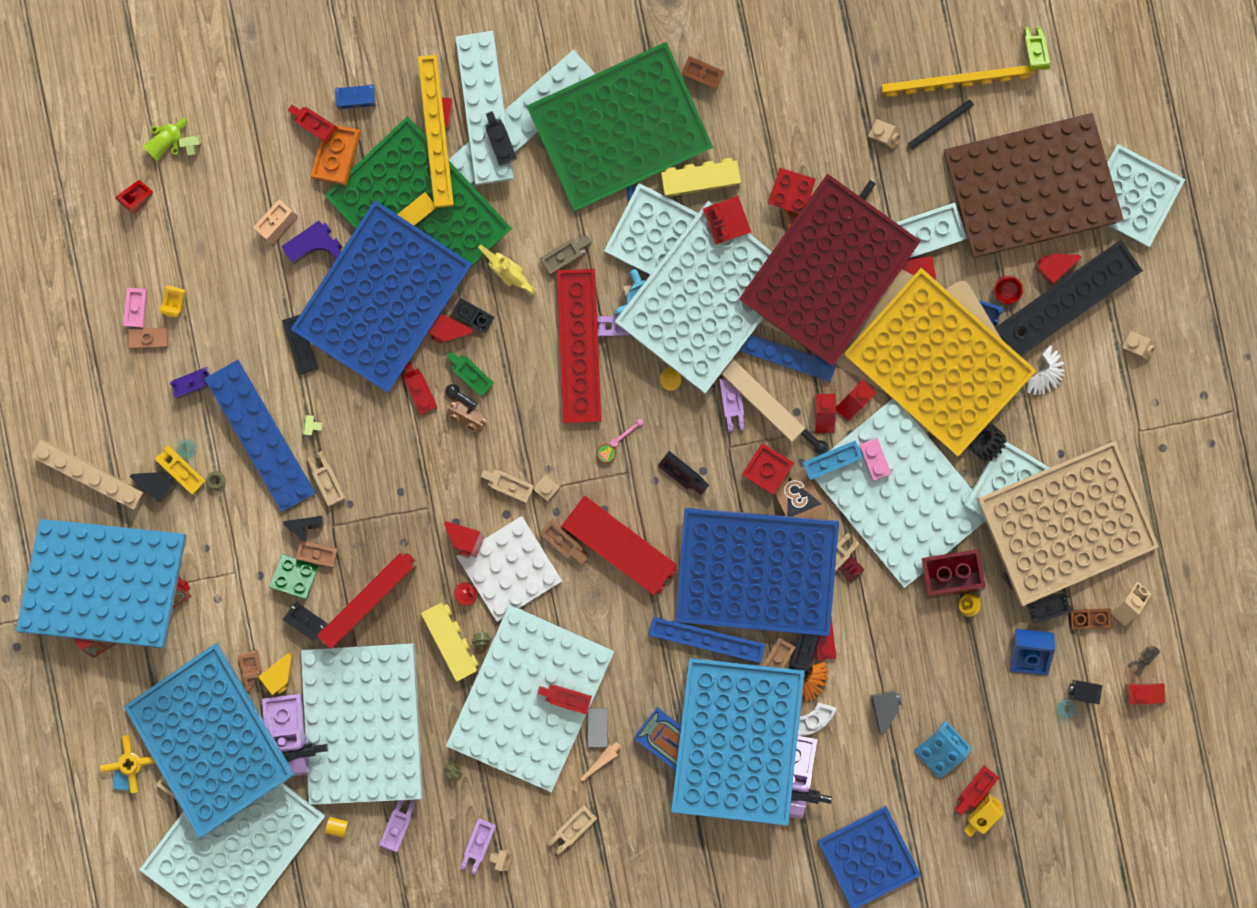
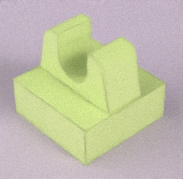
M200 135L179 139L180 147L186 146L187 155L197 154L196 145L201 143Z
M305 415L302 435H312V430L322 431V423L313 422L314 416Z

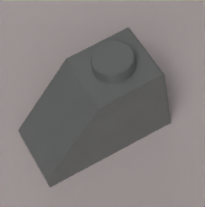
M894 690L871 695L880 734L886 732L899 711L898 705H901L899 693L896 694Z

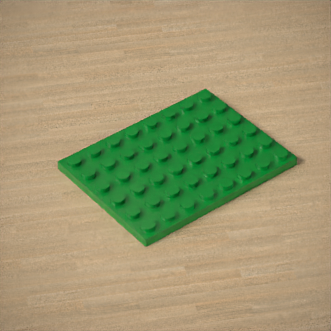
M667 42L526 106L574 211L714 148Z
M407 116L351 169L347 186L336 184L325 194L326 198L355 229L375 200L395 214L400 213L424 192L434 202L426 135ZM449 161L454 206L436 208L416 224L415 227L472 263V267L484 256L478 247L482 245L490 250L512 227Z

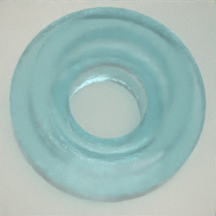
M183 439L177 445V452L183 458H191L196 453V445L190 439ZM186 445L190 446L189 452L184 451Z
M1063 699L1057 705V713L1062 718H1071L1076 713V705L1069 699ZM1066 705L1070 707V711L1067 713L1064 712Z

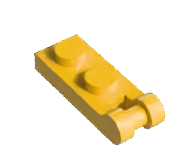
M168 444L164 447V451L154 458L192 495L206 482ZM169 456L173 458L170 463L166 461Z

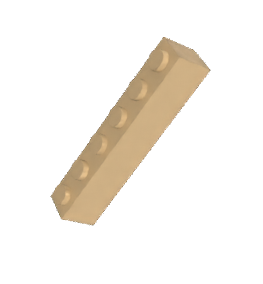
M44 440L39 441L31 456L133 510H139L147 494Z

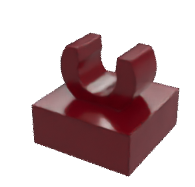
M850 556L838 568L850 583L865 570L853 556Z

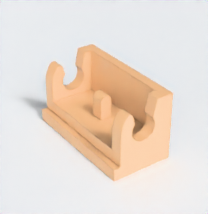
M279 199L253 228L273 245L298 216Z

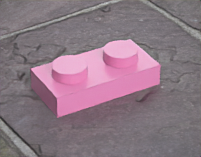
M127 288L124 326L144 328L147 289Z
M878 438L859 445L873 481L891 474Z

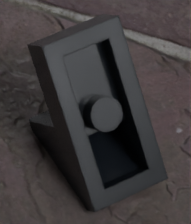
M324 516L283 521L285 527L304 541H308L306 526L309 529L320 528V524H325Z

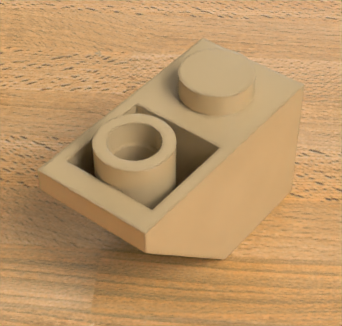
M1137 581L1117 602L1111 614L1126 626L1140 614L1151 593Z

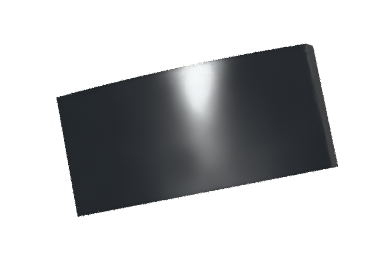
M459 298L451 312V315L483 333H486L494 319V316L462 298Z

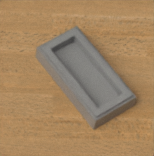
M607 708L588 709V747H607Z

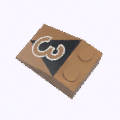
M805 470L785 478L775 494L784 516L829 520L818 493Z

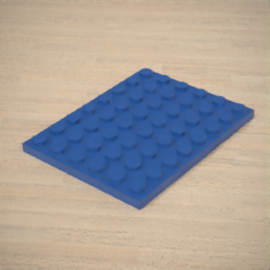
M375 200L291 330L388 393L470 269L472 263Z
M685 507L676 622L830 636L839 521Z

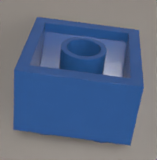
M1015 629L1012 641L1010 672L1048 676L1055 652L1054 633Z

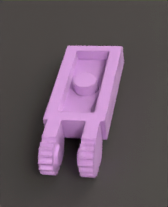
M719 379L728 432H733L732 416H738L740 431L745 430L741 394L726 379Z
M405 800L398 801L379 846L396 853L398 852L412 817L411 813L416 803L414 800L410 802L407 813L400 811Z
M478 818L464 853L465 857L460 867L461 870L466 868L467 861L471 857L476 859L471 869V874H476L495 830V824Z

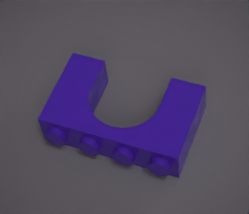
M317 221L281 246L294 264L317 250L328 251L337 259L341 253L340 249L343 248L337 238L333 240L330 236L332 231L326 222L322 224L320 221Z

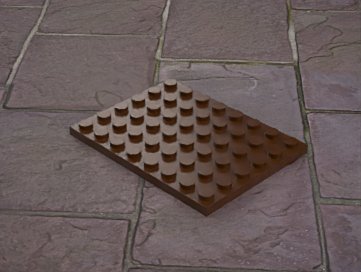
M1093 113L944 149L973 259L1120 223L1124 220Z

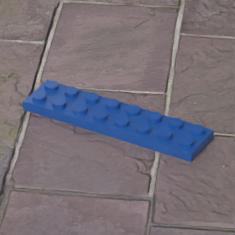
M239 359L204 378L280 510L283 512L315 494L314 488Z

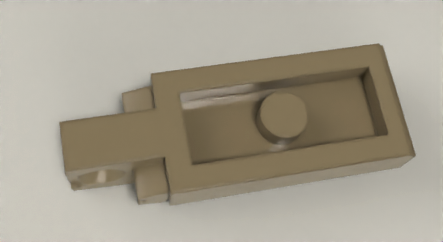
M588 236L581 240H578L577 237L570 239L541 257L540 260L549 275L582 256L586 252L584 248L592 242Z

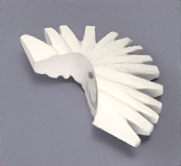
M1051 345L1041 354L1044 363H1046L1045 367L1029 379L1027 390L1029 394L1031 391L1033 395H1036V393L1038 395L1040 393L1045 394V388L1048 392H1051L1049 384L1056 389V384L1060 385L1057 379L1063 380L1059 376H1064L1061 373L1064 372V369L1057 367L1063 365L1064 362H1057L1061 355H1057V350L1051 354Z

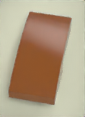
M1111 608L1072 610V629L1112 628Z

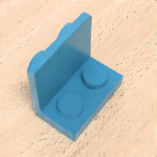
M945 720L932 736L915 748L914 752L938 778H942L967 758L972 747Z

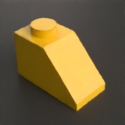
M292 652L285 655L258 676L272 695L276 692L280 695L288 688L286 685L290 682L294 656Z

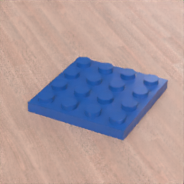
M886 805L817 840L851 908H858L921 876Z

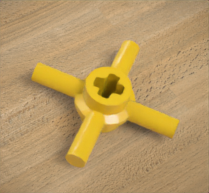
M124 735L122 736L124 754L119 758L118 762L100 765L101 773L120 770L124 775H128L130 793L138 792L135 774L140 771L141 766L155 764L156 762L152 756L140 758L137 754L132 753L130 736ZM129 759L130 761L134 762V765L131 766V769L130 767H126V763L129 762Z

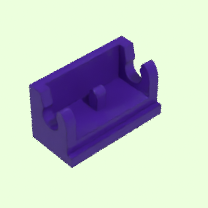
M208 367L172 380L170 385L174 389L173 394L175 398L179 399L209 387L204 379L210 376Z

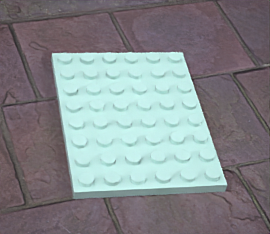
M709 201L702 207L614 321L703 393L708 391L763 319L762 316L738 299L772 252L749 233L715 245L703 212V208L712 205Z
M891 399L831 449H836L855 440L859 446L878 438L891 474L873 481L863 457L860 460L816 477L814 480L903 588H905L922 574L921 558L948 553L983 524L985 519L964 506L972 492L971 487L908 411L897 401Z
M509 604L446 746L552 792L586 714L546 702V697L537 693L538 687L549 688L550 684L592 695L591 705L614 651Z
M415 643L301 650L307 743H316V745L328 744V752L316 753V756L309 757L310 774H307L309 805L423 799Z
M284 783L203 838H198L183 811L139 870L189 908H256L326 815L313 805H309L308 801Z

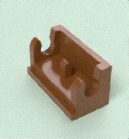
M689 56L681 74L717 89L725 71Z

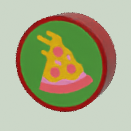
M603 444L597 450V458L602 463H610L616 457L614 447L609 444Z

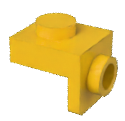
M167 285L159 313L164 314L166 317H178L183 308L186 290Z

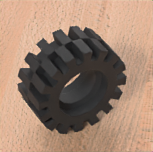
M988 424L971 442L969 448L981 460L992 461L993 457L996 459L998 457L997 454L1002 453V448L1005 449L1006 436L996 426Z

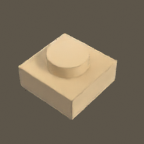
M545 474L533 489L545 500L549 501L560 486Z

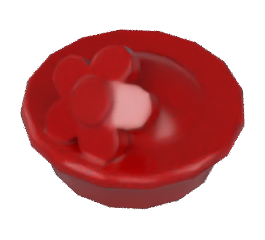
M465 582L457 585L454 596L459 604L469 606L475 602L477 592L474 586Z

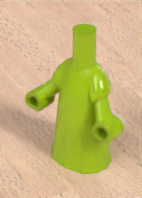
M182 117L175 125L152 126L151 132L156 136L142 145V147L157 162L172 144L171 152L173 155L178 156L180 153V130L188 123L187 120Z

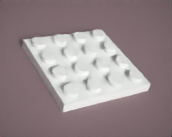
M522 516L485 538L477 558L457 556L496 621L503 618L509 604L520 608L562 582Z

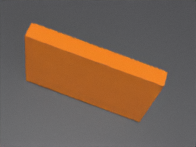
M335 125L338 128L328 143L320 140L310 178L347 186L362 131L360 129Z

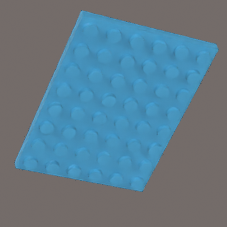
M40 519L16 631L19 633L165 649L187 535Z
M218 643L213 644L124 706L198 838H203L295 775Z
M689 658L672 813L782 826L789 825L805 671Z

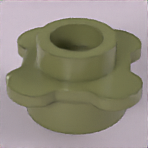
M449 761L445 765L444 773L449 779H459V776L463 775L457 763Z

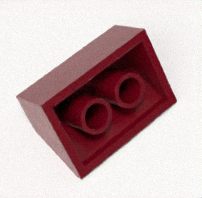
M979 549L921 558L926 599L983 591L986 587Z

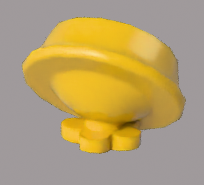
M668 367L662 371L660 383L666 390H676L682 382V376L673 368Z
M969 593L959 600V609L964 616L972 617L979 612L981 602L977 595Z

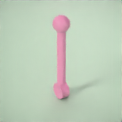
M638 419L636 421V424H634L631 428L625 431L617 439H612L610 442L611 445L614 447L617 446L620 440H622L625 436H627L638 426H642L644 423L643 420Z

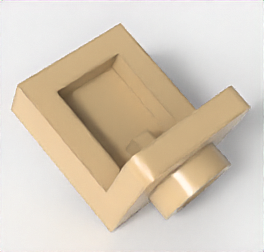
M877 119L868 136L894 150L895 146L900 142L902 133L896 126Z
M1130 331L1122 348L1148 361L1149 357L1153 356L1156 344L1150 338Z

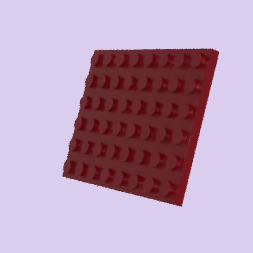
M826 174L738 300L830 366H834L921 240L832 176Z

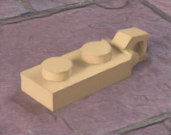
M494 469L493 473L483 470L480 476L489 480L488 485L491 488L527 503L534 488V485L500 470Z

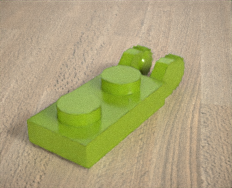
M1041 26L1036 27V36H1031L1030 27H1025L1024 37L1030 71L1050 69L1045 35H1043Z

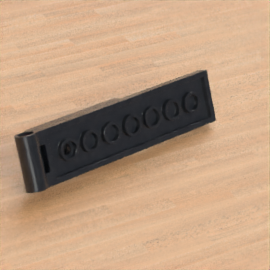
M1119 240L997 325L995 329L1001 339L1018 355L1022 356L1143 270L1122 240ZM1019 329L1023 330V336L1018 334Z

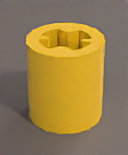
M329 817L325 834L344 838L349 821Z

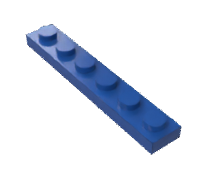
M750 335L738 350L831 382L836 363L834 366H830L819 357L754 335Z
M653 617L649 636L761 663L765 648L763 643Z

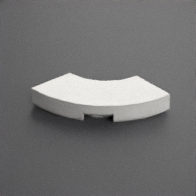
M818 702L815 709L809 714L800 716L798 736L810 735L824 728L833 718L837 708Z

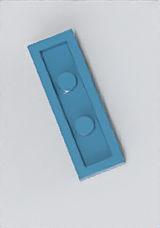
M855 440L802 462L809 480H812L860 460L863 456Z

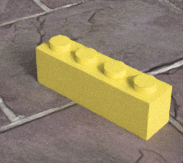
M732 158L722 159L721 163L716 164L713 161L704 162L702 166L695 167V164L683 166L684 169L676 170V167L666 169L665 172H661L665 197L739 186L741 184L737 160L733 161Z
M441 602L422 612L421 614L456 682L478 671L477 666H479V663L474 655H470L468 651L470 646L466 638H461L459 624L457 621H452L450 615L453 613L449 605H444Z

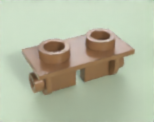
M453 401L447 410L446 416L453 422L465 425L470 431L480 433L482 426L487 420L484 417L485 415L473 409L469 415L467 414L468 406L459 401Z

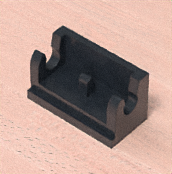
M1061 593L1028 605L1027 608L1032 623L1037 624L1072 612L1071 606L1067 603V596Z
M298 602L293 604L283 618V621L314 642L319 638L317 635L328 625L327 622Z

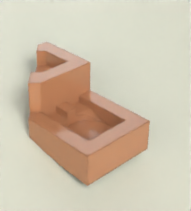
M257 650L238 655L246 692L250 691L262 670Z

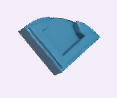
M115 770L113 788L130 790L128 775H124L120 770Z

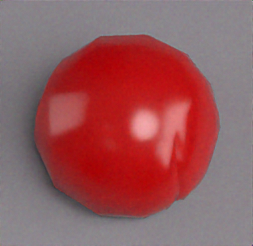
M1003 276L997 280L994 286V295L1001 303L1007 305L1014 304L1022 297L1023 286L1018 278Z

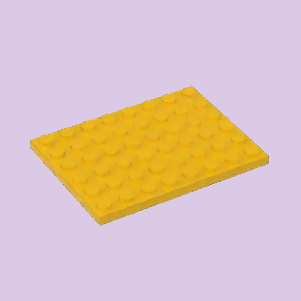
M922 268L919 269L844 353L847 358L957 456L966 449L1036 372L1029 363Z

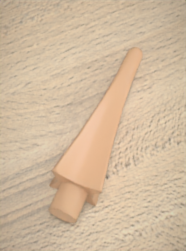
M615 742L612 746L609 744L594 765L582 776L581 781H585L595 771L618 756L619 753L617 751L622 746L618 742Z

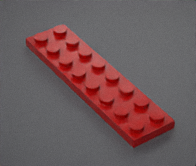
M595 269L557 270L563 423L602 422Z

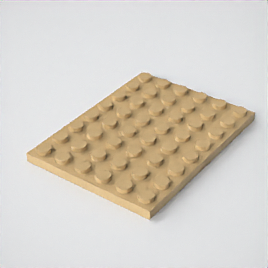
M1116 441L1109 442L977 498L1020 606L1029 604L1159 547Z

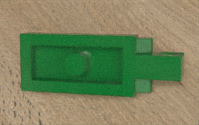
M451 351L447 355V358L454 363L451 366L453 371L481 397L494 384L489 377L463 354L458 357Z

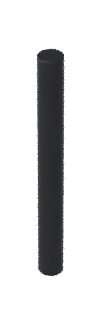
M969 99L908 143L910 149H914L974 106L973 102Z

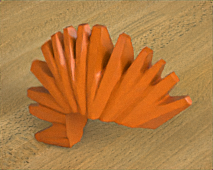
M826 662L812 665L809 675L804 677L802 696H804L805 702H808V699L812 701V697L816 699L814 693L820 696L818 692L823 693V690L817 685H827L821 681L828 680L826 676L829 673H825L828 671V668H822L826 665Z

